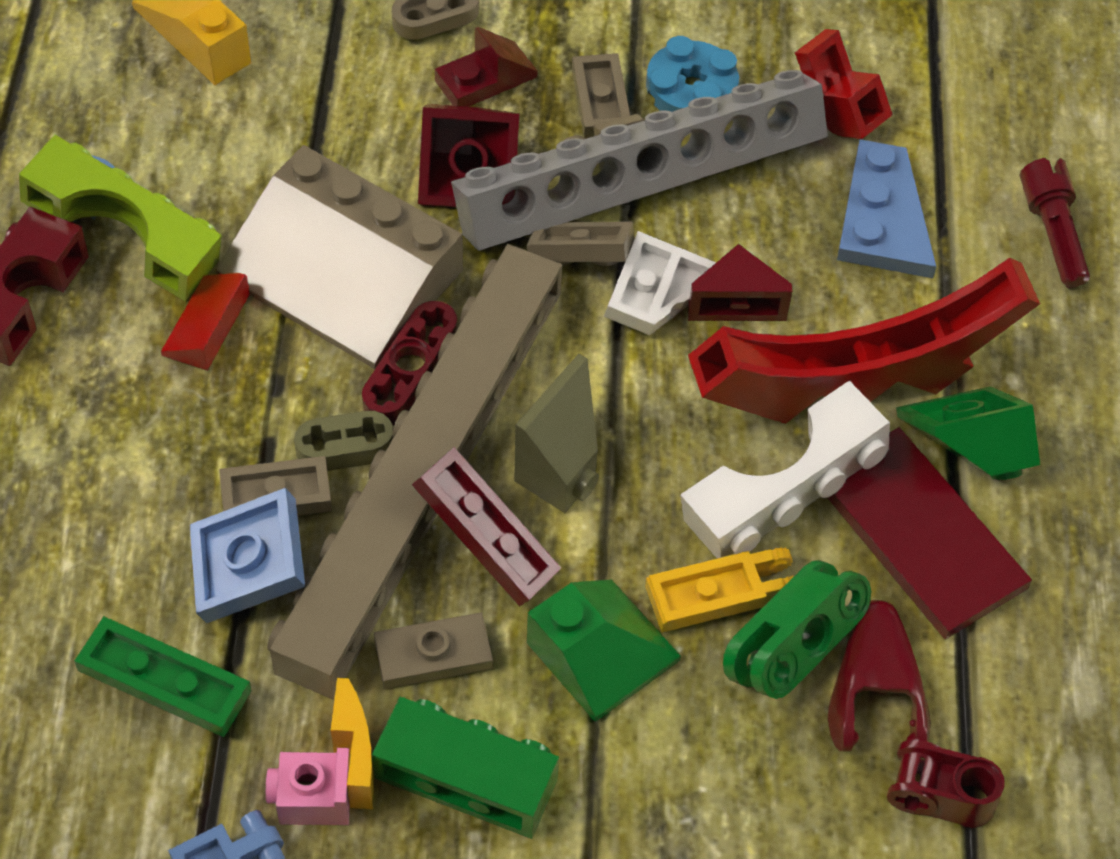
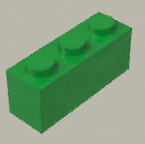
M400 696L373 750L372 764L374 778L532 839L558 780L559 756L552 754L548 747L537 741L523 739L520 742L501 735L495 727L484 721L470 719L467 722L451 716L434 702L424 699L414 702Z

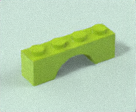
M54 134L19 173L20 202L29 207L31 206L69 222L91 216L108 217L118 220L133 229L145 246L144 277L185 302L196 290L203 276L208 275L219 262L222 235L209 222L201 218L191 217L175 207L166 196L160 193H152L138 185L126 172L119 168H110L95 159L80 144L69 143Z

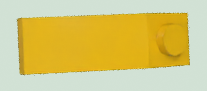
M220 0L132 1L133 8L214 86L251 64L247 25Z

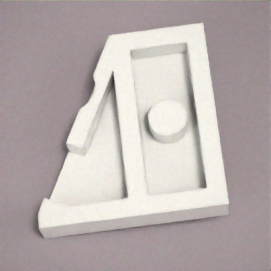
M638 231L603 317L651 335L689 305L691 283L716 262Z

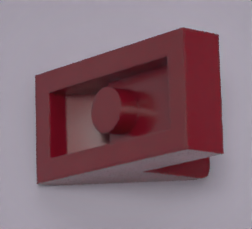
M481 27L475 28V52L435 68V82L454 106L470 107L538 77V71L515 41Z

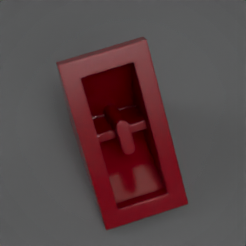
M737 244L691 283L688 321H787L793 292L792 284L740 244Z

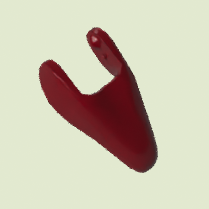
M871 600L866 614L852 629L833 688L827 720L830 736L839 751L851 752L853 746L859 741V734L854 729V698L862 691L905 693L909 695L912 700L911 720L909 721L910 734L906 740L929 742L931 719L916 658L897 610L893 604L883 600Z

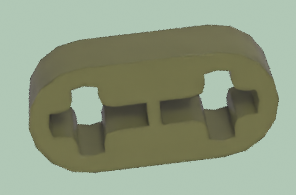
M361 411L312 419L299 426L295 433L297 459L325 456L327 471L368 465L372 463L379 450L386 451L393 440V426L387 416L377 411ZM374 431L377 442L367 443L364 433ZM323 439L325 450L314 451L312 441Z

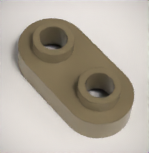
M396 0L392 5V26L395 32L404 38L412 40L423 39L473 22L479 14V0Z

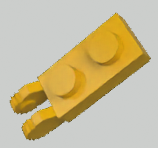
M780 547L752 554L749 551L649 575V577H646L645 588L661 632L764 607L794 576L761 582L760 577L769 576L772 573L777 574V572L788 569L787 567L791 566L793 559L789 549Z

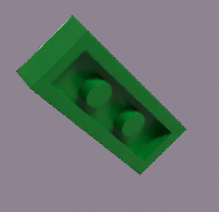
M103 616L74 660L77 671L222 737L226 735L252 692L250 681Z

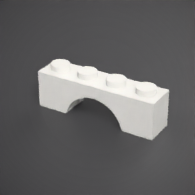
M848 381L808 408V436L810 445L805 454L794 465L781 472L764 476L746 475L722 466L680 494L683 519L716 558L746 551L750 552L758 545L762 536L778 525L785 527L794 522L801 515L803 509L819 497L827 498L835 494L843 486L846 479L861 468L870 469L877 465L889 450L890 422Z

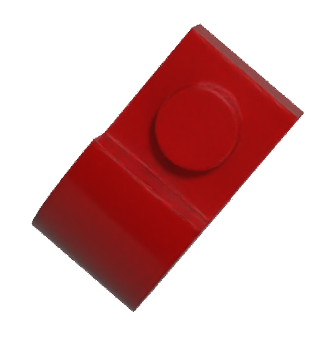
M825 29L794 52L801 72L822 84L827 129L833 134L863 139L893 115L880 74L855 72L852 70L839 30Z

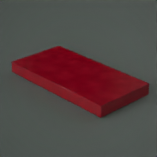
M900 427L889 432V450L877 465L870 469L861 468L848 477L835 494L827 497L944 640L1023 593L1032 582L1028 574Z

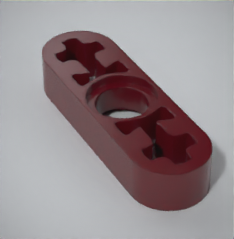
M428 301L422 303L414 310L362 389L363 411L383 413L390 419L392 426L395 425L399 414L403 410L410 411L416 401V390L422 375L426 371L433 372L439 361L438 354L444 338L448 333L455 334L457 331V315L450 305L441 301ZM436 322L443 323V327L436 326L428 336L429 344L426 343V325L433 327ZM406 355H416L425 362L421 368L415 371H405L396 365L397 361ZM392 382L396 384L394 388L395 402L386 401L383 406L377 405V399L385 400L392 391Z

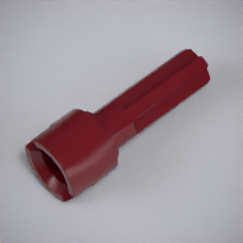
M1046 158L1037 159L1027 164L1019 174L1030 212L1042 216L1061 282L1067 288L1073 289L1079 285L1086 284L1090 279L1069 208L1074 203L1076 194L1065 160L1059 158L1054 166L1056 173H1053L1049 160Z

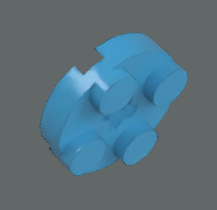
M674 36L667 41L666 47L655 53L648 64L646 77L648 94L650 92L655 98L654 105L659 111L671 112L688 107L689 102L697 98H717L732 93V89L739 84V73L736 67L737 58L731 51L720 49L715 45L701 41H691L685 36ZM687 77H695L701 80L694 82L693 85L685 83Z

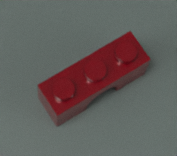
M31 206L18 222H14L8 228L4 241L0 245V363L7 366L12 365L37 330L28 299L18 296V294L33 286H48L64 293L89 258L82 226Z

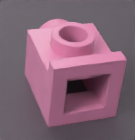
M337 748V753L280 752L279 768H268L266 775V803L276 804L279 824L349 825L350 804L347 789L350 764L349 748ZM298 782H314V783L311 784V785L304 786V785L299 784Z

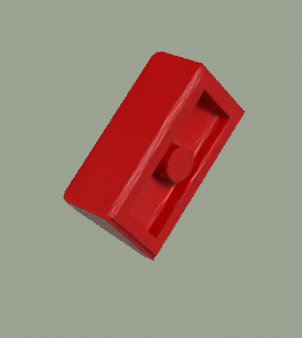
M229 273L203 276L163 346L161 356L208 371L250 295L247 275Z

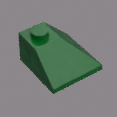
M989 386L896 407L899 419L971 466L990 475L992 479L1007 480L1017 478L1022 475V469L1040 465L1033 404Z
M612 579L571 582L527 614L526 643L595 722L677 664L681 659V655Z

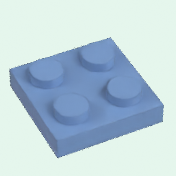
M286 488L190 524L196 614L206 623L305 587L296 498Z

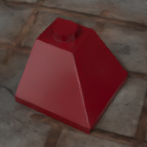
M425 105L422 111L418 204L456 207L452 181L466 177V173L475 168H496L511 163L512 158L518 154L520 113L468 106ZM515 190L505 195L502 205L509 203L514 198Z

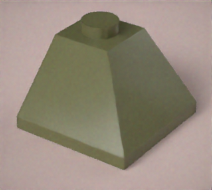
M578 354L515 425L514 481L563 513H566L577 499L585 500L594 490L599 479V474L596 473L598 448L588 359L581 354Z

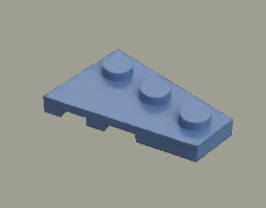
M860 139L837 260L933 278L936 263L907 148Z

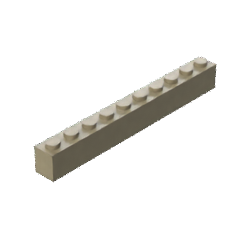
M507 244L498 261L492 259L488 263L482 278L480 292L477 297L470 296L467 299L460 317L461 324L456 333H448L444 338L438 354L439 361L433 372L426 371L422 375L416 390V401L410 411L403 410L399 414L393 428V440L386 451L379 450L375 455L369 469V481L362 492L355 491L349 499L344 514L345 522L338 534L332 532L326 538L320 552L318 568L312 577L308 575L304 577L305 587L298 589L295 593L294 609L286 621L279 620L273 628L268 640L267 649L271 654L274 675L334 700L337 678L347 677L437 516V513L415 490L412 484L453 447L468 461L561 295V263Z

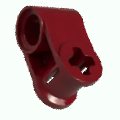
M906 740L899 744L897 757L901 762L896 784L891 785L887 792V801L892 806L910 814L927 815L971 828L984 826L992 820L1005 788L1002 771L994 762L984 757H975L944 749L936 744L922 740ZM916 773H919L921 776L919 782L915 780ZM966 786L979 788L986 794V798L977 799L968 796L962 788Z

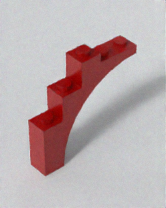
M1008 258L972 283L940 300L900 316L862 327L830 333L791 336L751 333L723 326L688 354V358L702 398L786 424L821 396L826 397L848 381L870 402L898 381L933 394H938L974 367L969 356L1040 305V302L1023 264Z

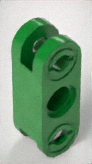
M821 560L811 561L805 565L728 643L723 656V669L727 678L742 686L754 687L757 692L774 699L785 697L866 614L871 602L872 593L870 582L866 576L853 571H846L838 575L834 565ZM851 590L852 599L848 606H845V599L848 595L847 591ZM750 655V659L748 661L749 665H746L747 658Z

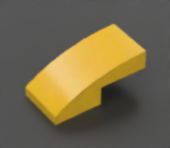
M337 678L331 722L333 751L337 753V748H349L351 756L347 789L350 808L373 810L374 774L369 730L364 710L349 678Z

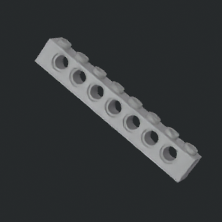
M786 70L777 73L774 76V80L761 84H741L734 87L732 93L717 98H697L690 101L688 107L673 112L665 110L652 112L645 117L644 121L628 126L623 124L611 125L604 128L600 135L584 140L579 138L567 139L558 143L556 149L540 154L532 152L523 153L513 157L511 163L496 168L479 167L472 169L466 173V177L451 182L462 234L480 251L532 234L534 231L563 224L826 138L828 133L822 84L799 70ZM775 107L773 115L767 119L769 112ZM733 120L732 127L724 134L727 124ZM691 133L688 143L681 147L683 139ZM648 147L645 157L637 162L639 153ZM604 161L602 170L592 176L594 168ZM561 175L559 183L553 189L547 190L550 181L554 177ZM516 189L514 198L509 203L502 205L505 195Z

